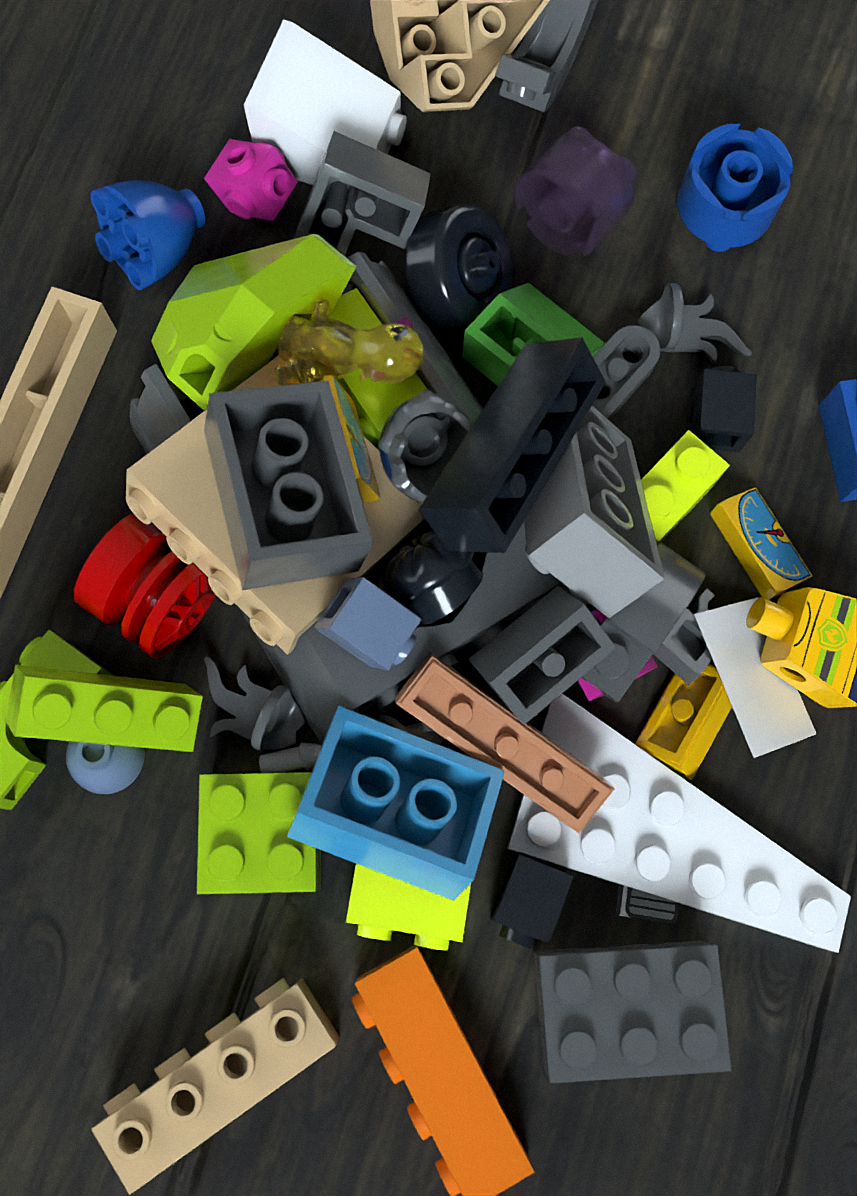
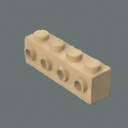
M282 978L254 998L260 1008L240 1022L234 1012L204 1033L210 1044L190 1057L184 1047L154 1069L159 1077L158 1081L141 1093L135 1083H133L103 1105L108 1116L91 1130L129 1195L337 1046L340 1036L303 978L291 987Z

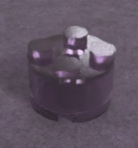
M576 126L567 134L557 138L518 179L515 186V201L519 210L525 205L531 216L527 226L546 246L562 255L572 256L576 250L584 251L583 256L589 255L630 211L634 200L632 182L636 178V170L631 161L626 157L615 155L606 145L593 138L586 129Z

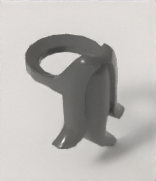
M667 283L661 299L645 311L638 320L639 326L648 329L656 336L660 344V351L697 352L705 355L711 363H715L717 350L710 342L704 341L714 340L722 342L737 355L749 357L752 354V351L745 346L734 330L725 322L705 319L714 306L712 294L701 305H684L681 286L676 283Z
M209 657L204 658L213 701L236 717L235 719H222L215 722L211 728L210 737H214L224 731H232L251 740V746L259 751L286 748L296 744V731L302 728L305 720L297 703L291 697L290 688L278 685L271 691L255 685L249 680L247 668L244 665L238 672L237 680L240 688L247 695L243 696L227 690L223 685L214 661Z

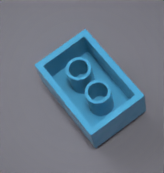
M338 706L286 837L454 901L474 881L505 771Z

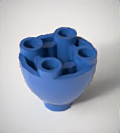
M134 180L115 182L91 192V202L97 213L101 230L95 234L96 245L106 261L112 262L116 260L137 290H143L157 283L172 272L187 254L193 242L195 231L205 225L203 207L198 197L189 189L176 191L156 182Z

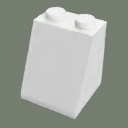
M284 19L244 103L252 142L259 144L266 142L275 146L285 156V163L294 177L311 185L314 184L333 131L388 154L392 144L396 146L400 144L406 127V116L401 114V94L399 90L298 25Z

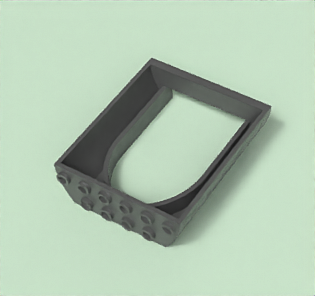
M357 252L349 256L348 260L357 267L350 278L351 284L345 287L342 295L357 288L385 329L393 322L407 316L412 323L413 333L403 344L399 345L396 343L402 354L408 358L409 364L425 387L434 393H439L446 401L452 402L474 424L481 414L483 407L391 269L383 261L379 264L371 262L363 252ZM295 314L292 317L270 361L279 355L288 365H291L303 358L298 343L303 338L302 314ZM157 364L144 370L141 379L146 387L140 399H132L130 404L132 430L146 454L150 453L204 412L174 383L168 384ZM523 522L505 553L486 552L482 570L483 579L451 623L431 627H416L412 633L416 636V642L412 650L400 664H392L389 670L369 667L315 629L314 626L317 621L298 638L294 650L287 655L277 644L270 646L261 640L252 629L250 618L241 609L240 611L284 685L290 688L292 698L297 703L318 742L322 745L338 706L366 717H370L377 712L380 715L390 716L402 708L396 704L395 696L429 652L455 669L460 661L477 653L556 586H560L569 594L571 592L564 583L551 573H541L529 561L525 552L527 544Z

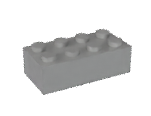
M591 406L524 520L527 544L525 552L529 561L538 571L543 574L551 573L568 587L576 599L585 605L590 603L610 618L662 582L665 577L632 441L596 408Z

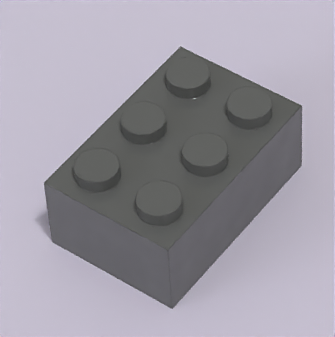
M329 381L210 393L204 433L242 590L359 572L373 544V538Z
M697 940L533 951L542 1072L549 1083L731 1071L717 944Z

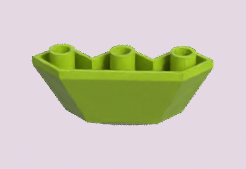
M316 234L194 265L168 302L151 340L167 378L204 411L207 410L210 393L232 391L270 362L294 314L332 313L357 266Z

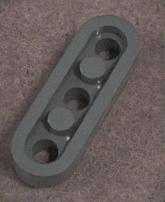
M641 326L623 327L593 357L606 381L602 390L606 392L607 398L596 399L592 406L608 420L614 416L646 380L658 362L660 344L651 331ZM632 353L638 357L639 362L629 363L624 359L623 354Z

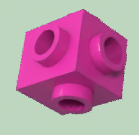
M234 139L228 140L204 177L205 181L230 213H234L243 219L254 217L268 221H274L298 183L285 163V156L275 146L266 142L259 144Z

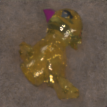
M321 298L320 301L315 302L311 320L295 315L286 323L278 347L280 358L286 361L276 366L275 375L278 386L321 382L323 377L327 375H333L338 381L355 370L361 369V380L372 378L374 382L392 384L401 382L416 373L423 361L424 348L407 316L392 324L380 325L370 330L356 329L337 319L329 318L331 312L330 305L327 299Z

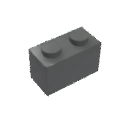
M556 586L468 660L501 701L524 725L614 651L616 646L585 604L560 586Z

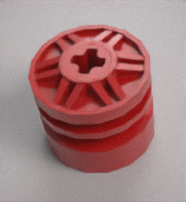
M132 513L121 519L109 530L89 555L79 573L74 588V602L109 627L121 623V635L133 644L139 642L140 649L154 659H158L174 650L193 631L207 612L216 594L208 583L209 577L193 562L186 564L181 561L170 549L167 543V536L154 523L145 524Z

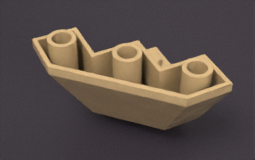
M370 0L374 34L390 81L422 112L472 108L495 77L501 56L512 54L550 0Z

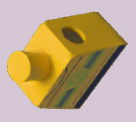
M809 587L783 593L778 599L777 604L762 597L757 599L748 611L746 625L748 628L767 636L760 657L762 666L821 706L826 708L857 707V599Z

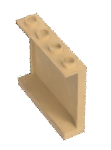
M278 355L232 391L307 382ZM205 410L127 469V505L140 521L145 524L154 523L167 536V543L170 549L181 561L186 564L193 562L209 577L208 583L211 589L223 602L228 605L235 603L250 618V625L261 640L270 646L277 644L288 655L294 650L298 638L321 617L346 578L366 577L405 540L410 542V540L425 530L428 522L419 510L423 502L411 499L393 486L383 470L379 450L364 437L380 498L376 501L363 503L373 544L359 572L242 590L204 433L207 410Z

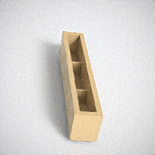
M51 287L0 399V599L117 333L101 302L55 287Z

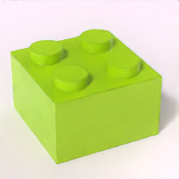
M311 772L208 774L199 776L197 894L316 892L321 890V850L286 837Z

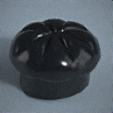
M430 529L423 535L413 538L407 546L400 548L394 553L384 570L383 587L386 594L394 600L405 601L411 612L422 619L420 624L427 625L445 617L466 601L480 585L483 579V572L473 558L474 552L447 550L434 530Z

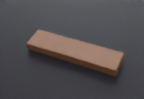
M431 652L428 653L394 698L397 705L472 758L504 770V781L577 833L583 830L615 789L609 781L528 722L523 725L510 709Z

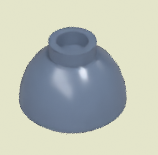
M69 741L66 750V764L71 777L81 787L96 794H112L128 787L138 777L145 759V748Z

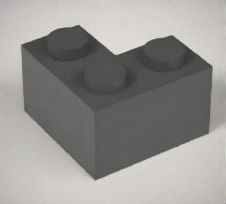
M333 131L294 239L316 234L345 256L355 230L358 229L405 249L407 240L411 236L425 207L431 173Z

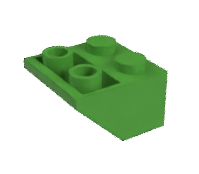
M526 283L499 293L467 327L464 332L462 358L499 386L526 343L583 337L593 357L606 343L530 283Z

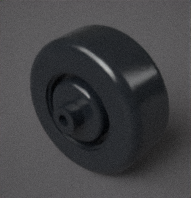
M460 203L426 213L418 220L411 236L407 240L404 255L405 278L411 299L424 320L433 328L446 334H462L499 293L514 287V266L508 241L497 221L486 210L470 203Z

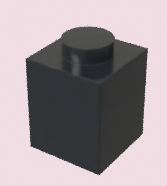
M730 366L704 369L692 389L690 431L709 448L740 452L754 435L757 374L740 373L737 368Z
M520 854L514 855L491 916V920L503 925L499 936L529 949L532 948L535 939L549 944L574 876Z

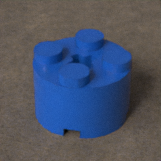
M741 124L722 125L708 132L698 142L679 187L676 206L686 227L696 237L705 241V244L711 250L724 252L731 247L744 246L760 238L770 227L788 194L791 173L793 171L792 158L781 140L765 129L757 127L756 132L739 129Z

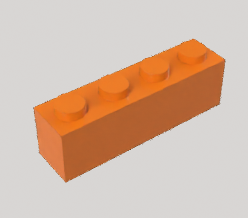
M414 945L359 976L355 981L359 993L351 997L353 1005L365 1028L369 1029L376 1025L386 1047L379 1051V1055L392 1082L397 1084L404 1080L415 1102L407 1106L408 1113L423 1141L430 1136L433 1137L443 1157L435 1162V1165L449 1195L456 1196L461 1193L462 1196H496L533 1174L534 1169L529 1156L419 946Z

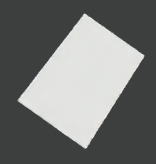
M758 597L694 614L754 758L817 734L798 690L761 664L760 657L767 636L748 628L746 625L748 611Z

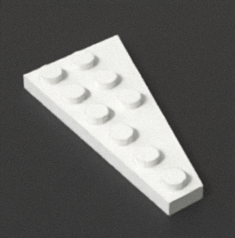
M564 694L559 695L548 705L541 733L609 781L615 789L580 833H577L522 794L507 849L836 953L839 952L851 899L850 895Z

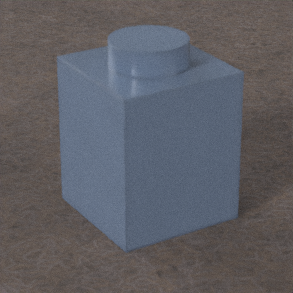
M364 577L345 579L314 628L369 667L389 670L392 664H400L412 650L416 642V636L412 633L422 619Z

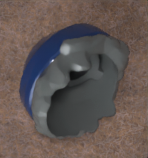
M424 390L401 403L385 421L379 440L380 460L390 482L401 493L413 500L423 502L468 434L473 423L452 402L446 401L442 395L430 390Z

